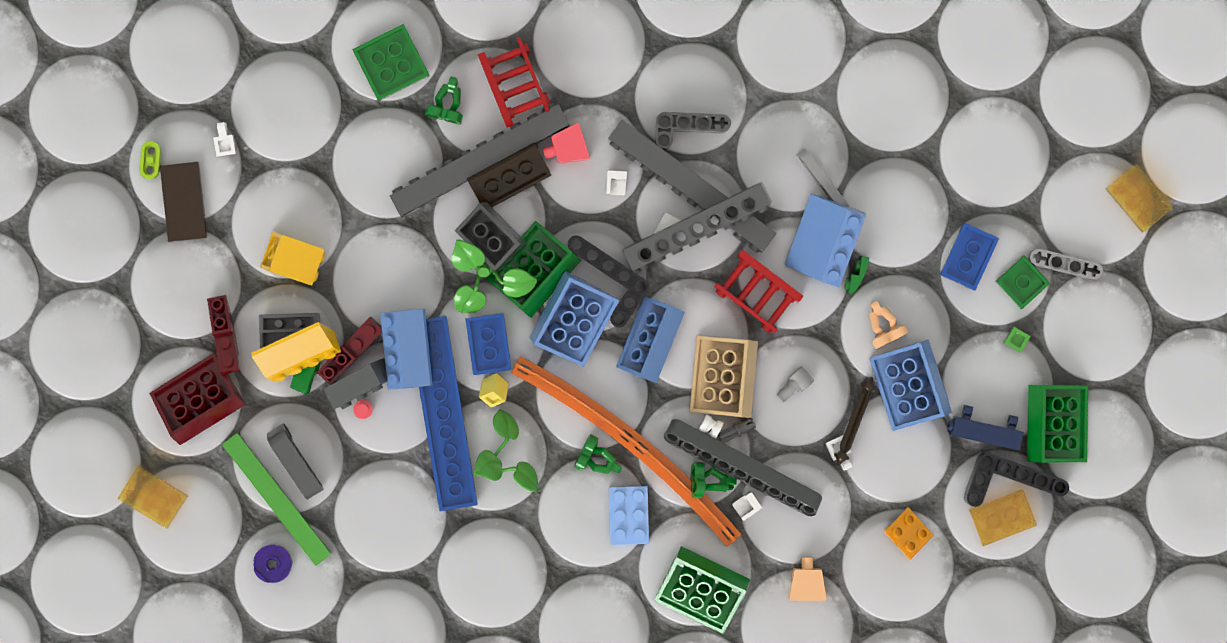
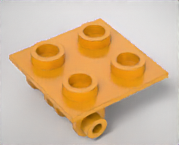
M909 507L891 525L884 529L885 535L893 541V544L897 545V548L909 560L934 536Z

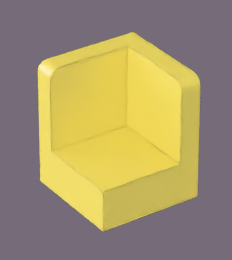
M497 373L482 380L479 398L490 407L506 402L509 383Z

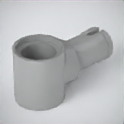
M801 366L789 377V383L777 393V396L785 402L796 391L803 392L814 382V379Z

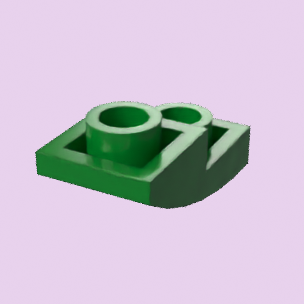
M862 256L859 260H856L855 272H858V274H851L849 278H846L845 289L847 294H853L861 284L868 267L869 257Z
M321 361L316 366L306 367L300 373L293 375L290 388L305 395L309 394L314 375L318 374L317 371Z

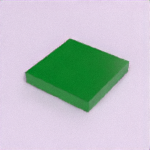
M1025 255L995 281L1020 309H1023L1050 284Z

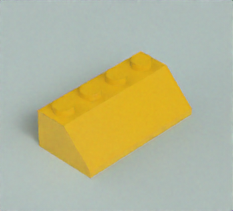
M317 322L256 350L251 355L265 378L273 382H281L285 377L298 374L306 367L316 366L324 359L335 357V354L341 352L335 331Z

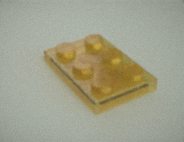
M1134 164L1106 188L1107 192L1142 233L1173 208L1137 164Z
M137 466L117 499L168 529L188 495L143 467Z
M1023 489L969 509L982 546L1037 526Z

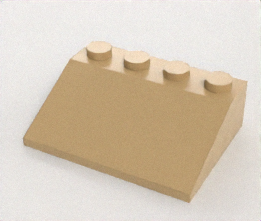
M696 336L690 412L751 418L758 341Z

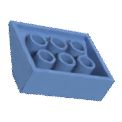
M811 193L785 265L821 282L839 288L864 223L866 213Z
M564 271L529 338L534 345L584 367L619 299L584 279Z
M929 339L869 358L893 431L952 413Z

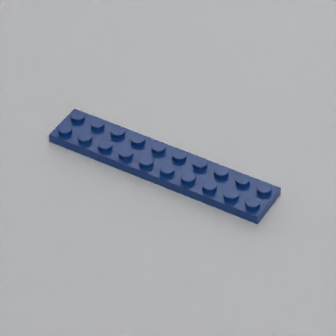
M447 316L426 319L433 385L419 387L439 511L476 506L478 502Z

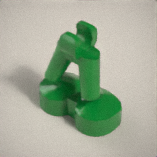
M450 77L448 84L442 85L435 96L436 105L427 106L426 116L461 125L463 115L456 111L460 106L461 89L457 87L458 80L456 77ZM447 93H451L453 103L450 109L447 110L443 108L442 99Z
M590 434L574 464V468L582 471L588 465L594 472L609 474L612 470L620 473L622 467L615 463L617 458L605 447H597L598 438ZM591 454H601L608 462L606 465L595 464L591 459Z
M693 462L691 466L692 497L702 498L705 491L726 492L727 490H733L734 485L737 484V479L732 476L728 477L727 474L714 467L705 472L704 463ZM713 475L719 479V483L706 484L705 478Z

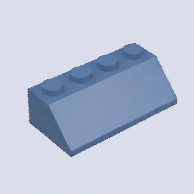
M644 296L616 367L657 383L685 312Z
M425 309L380 313L388 390L433 385Z

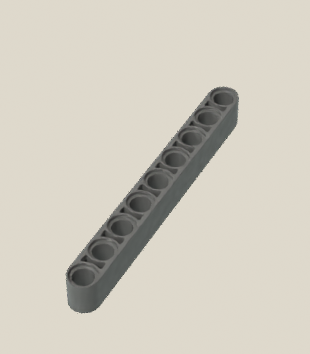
M671 420L664 434V439L669 444L806 516L812 517L816 515L822 501V496L818 492L681 420Z

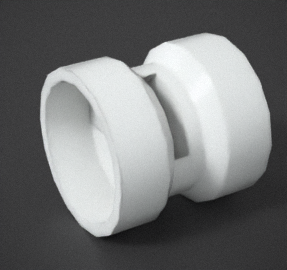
M706 414L698 430L708 433L716 439L724 422L716 421L712 416Z

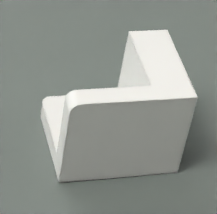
M608 170L606 195L625 196L626 171Z
M751 491L732 504L743 521L762 509V506Z

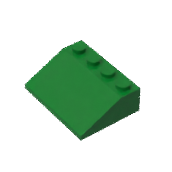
M537 221L522 235V238L527 243L502 270L496 271L503 280V276L508 270L513 268L522 269L537 278L534 288L521 297H511L503 292L504 285L499 283L492 272L489 276L485 277L530 318L553 294L564 271L571 273L582 261Z
M1028 385L1027 462H1087L1088 386Z
M681 546L654 601L724 634L747 591L750 579Z

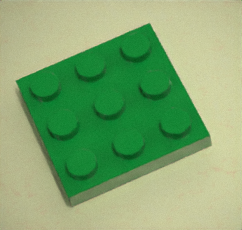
M404 24L352 49L378 101L430 76Z

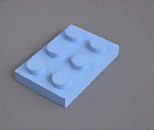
M647 486L609 487L611 545L649 544Z

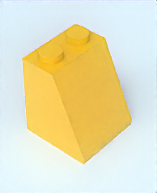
M272 231L260 268L312 286L313 282H316L319 272L317 270L319 264H322L324 261L325 249Z

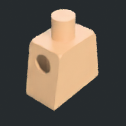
M802 557V568H793L788 594L789 600L826 601L821 568H813V557Z

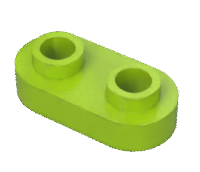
M147 141L141 147L139 172L143 178L148 180L155 179L160 173L162 150L160 145L154 141ZM150 148L155 149V153L152 155L149 153ZM149 167H153V172L151 174L147 172V169Z

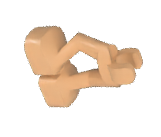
M878 301L871 303L870 307L873 312L869 314L873 331L878 335L872 341L875 349L909 333L906 325L896 326L897 318L887 307L881 308ZM881 315L890 322V330L887 333L883 332L879 326L878 317Z

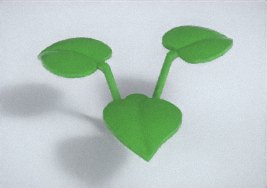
M456 240L452 253L454 267L465 272L474 268L477 273L474 289L464 285L455 293L454 306L458 312L474 313L484 307L486 303L485 295L483 292L477 291L480 278L489 276L491 272L499 283L504 285L503 292L511 297L526 295L536 285L537 278L517 268L508 270L502 280L498 273L485 262V255L481 249L469 242Z
M498 410L493 417V427L498 435L505 437V440L495 453L484 450L479 454L475 463L474 475L497 481L501 479L503 472L515 471L513 477L516 483L526 490L536 492L539 488L538 478L534 468L529 463L521 461L517 463V468L513 466L502 469L501 460L496 458L508 443L509 438L515 440L519 435V428L515 419L509 413Z

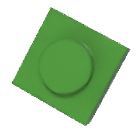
M1012 327L1004 344L1021 353L1031 336L1016 327Z

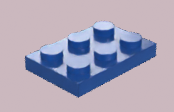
M964 222L940 275L976 291L999 238Z
M504 313L465 318L473 375L512 370Z

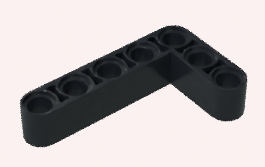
M578 235L572 236L568 240V248L575 255L628 289L610 317V321L615 327H623L649 289L648 282ZM574 239L582 242V246L578 250L571 247V242ZM589 250H595L598 253V257L595 260L587 258ZM607 260L612 261L614 264L611 271L603 269V263ZM622 271H627L630 275L629 280L626 282L619 279V273ZM639 281L643 282L646 286L643 292L635 290V284ZM631 297L635 300L633 308L625 307L624 300ZM621 313L624 316L625 320L622 324L614 322L613 317L615 314Z
M984 452L979 454L964 493V501L973 507L980 506L984 501L993 473L1057 496H1065L1069 491V484L1064 479ZM985 456H989L991 459V463L987 467L982 464V459ZM1006 462L1009 465V470L1006 473H1002L1000 466ZM1025 469L1027 476L1021 480L1018 473L1020 470ZM982 474L985 478L984 482L978 485L976 477ZM1042 475L1045 478V483L1042 486H1038L1037 478ZM1058 482L1063 484V489L1060 492L1055 491V485ZM976 492L978 494V500L974 503H971L969 500L970 494Z

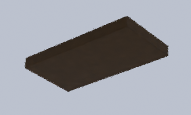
M532 143L468 177L467 181L479 203L487 202L491 207H494L550 177L551 173L535 143Z
M199 162L160 166L168 242L207 238Z

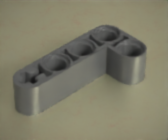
M662 112L656 119L655 144L663 150L670 148L673 141V131L725 133L731 126V120L727 115ZM683 117L687 118L689 125L681 127L678 120ZM660 118H669L670 124L662 126L659 123ZM711 118L715 119L714 123H719L723 119L727 125L723 129L720 128V125H714V129H711ZM699 119H706L708 126L706 128L699 127ZM661 136H667L669 143L663 146L659 143L658 139Z
M283 423L268 432L267 441L303 496L308 500L323 491L324 488L293 442L292 435L287 426Z

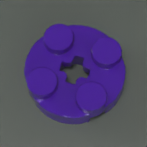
M276 544L262 547L255 554L253 560L256 576L267 583H277L284 580L289 575L293 564L290 553L284 547ZM275 559L277 561V568L272 567L270 569L268 567L270 564L268 560Z

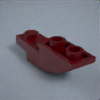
M222 295L208 298L212 335L215 339L220 374L240 371L239 351L227 296Z
M369 317L346 343L340 347L341 352L329 359L317 373L329 385H332L374 343L382 333L381 325L372 317Z

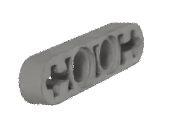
M804 148L797 153L799 160L828 198L849 206L809 152Z
M1043 249L1032 250L1028 258L1034 266L1090 280L1099 279L1103 274V268L1099 263ZM1039 252L1041 257L1046 258L1047 254H1049L1047 265H1045L1046 261L1039 260L1037 263L1033 255ZM1055 256L1059 257L1062 261L1061 266L1058 268L1054 267L1051 263L1052 258ZM1073 261H1077L1080 264V269L1077 272H1073L1070 269V264ZM1084 263L1087 264L1085 268L1090 269L1096 266L1095 270L1098 271V274L1092 276V273L1089 271H1084V274H1082Z

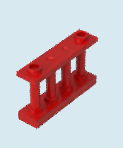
M517 38L518 48L496 57L487 58L485 52L477 54L507 128L514 125L512 118L515 117L514 115L543 104L545 111H550L547 104L551 102L547 92L543 93L527 55L530 53L527 43H522L521 38ZM523 54L526 64L499 75L497 73L493 74L492 68L495 67L494 65ZM530 71L532 81L507 91H500L498 85L502 81ZM533 88L537 89L540 97L516 107L507 108L505 102L508 101V98Z
M742 249L737 256L740 258L739 264L722 286L718 283L715 284L714 287L717 289L715 292L722 298L727 296L762 323L761 328L769 334L771 331L776 333L778 329L774 327V324L791 302L794 303L796 301L799 303L804 296ZM750 266L755 270V275L736 298L728 290L745 267L748 268ZM765 277L770 281V287L751 310L743 302L760 279L763 280ZM780 289L785 293V299L768 321H766L758 314L775 291L778 292Z

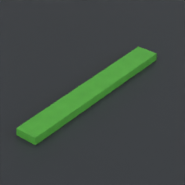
M236 433L224 442L222 446L315 566L332 553L240 434Z

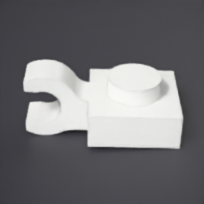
M225 122L217 123L219 137L213 138L216 157L237 154L234 135H228L227 124Z
M844 435L825 443L833 461L836 460L834 453L840 451V443ZM850 460L842 462L841 467L844 471L851 468L852 464Z

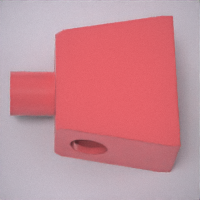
M579 123L551 136L553 145L543 148L545 158L557 156L559 164L590 159Z

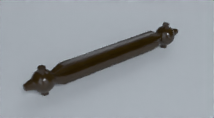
M873 377L861 383L864 390L858 396L840 443V451L834 453L838 466L842 462L849 460L846 453L852 447L870 400V392L876 389Z

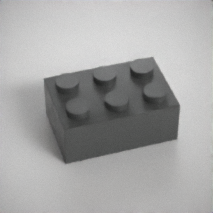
M487 202L479 203L455 230L464 241L482 250L485 255V262L494 271L502 270L527 243Z

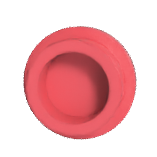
M360 400L355 403L353 411L356 417L366 419L372 414L373 407L369 401Z

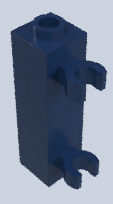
M964 405L962 418L953 416V419L949 420L947 431H950L949 435L1020 451L1024 432L1015 430L1018 423L1017 416L1009 415L1007 428L970 420L973 407Z

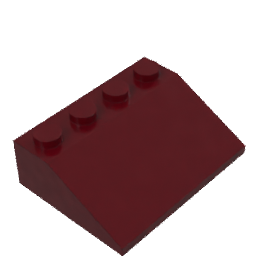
M215 353L149 393L170 437L179 445H182L245 406L228 374H220L218 358Z

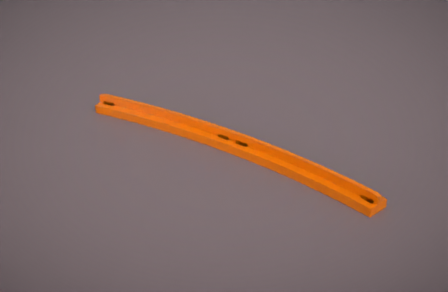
M521 356L519 357L512 374L531 383L572 408L627 448L663 479L704 520L726 546H729L742 535L705 493L702 498H693L691 479L634 429L564 380ZM522 363V364H524V365L530 367L531 369L529 370V369H527V368L521 366L520 364ZM518 368H519L520 370H522V371L528 373V375H526L525 373L519 371ZM623 430H626L633 437L631 438L629 435L623 432ZM620 434H621L623 437H625L629 442H627L625 439H623V438L620 436ZM638 442H641L648 449L643 448ZM635 446H636L638 449H640L644 454H642L641 452H639V451L635 448ZM726 527H728L731 530V532L734 534L733 536L726 529ZM721 531H724V533H725L730 539L728 540L727 537H726Z

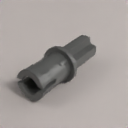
M748 418L738 424L734 423L732 427L718 434L720 441L725 443L755 429L756 425L752 422L753 419Z

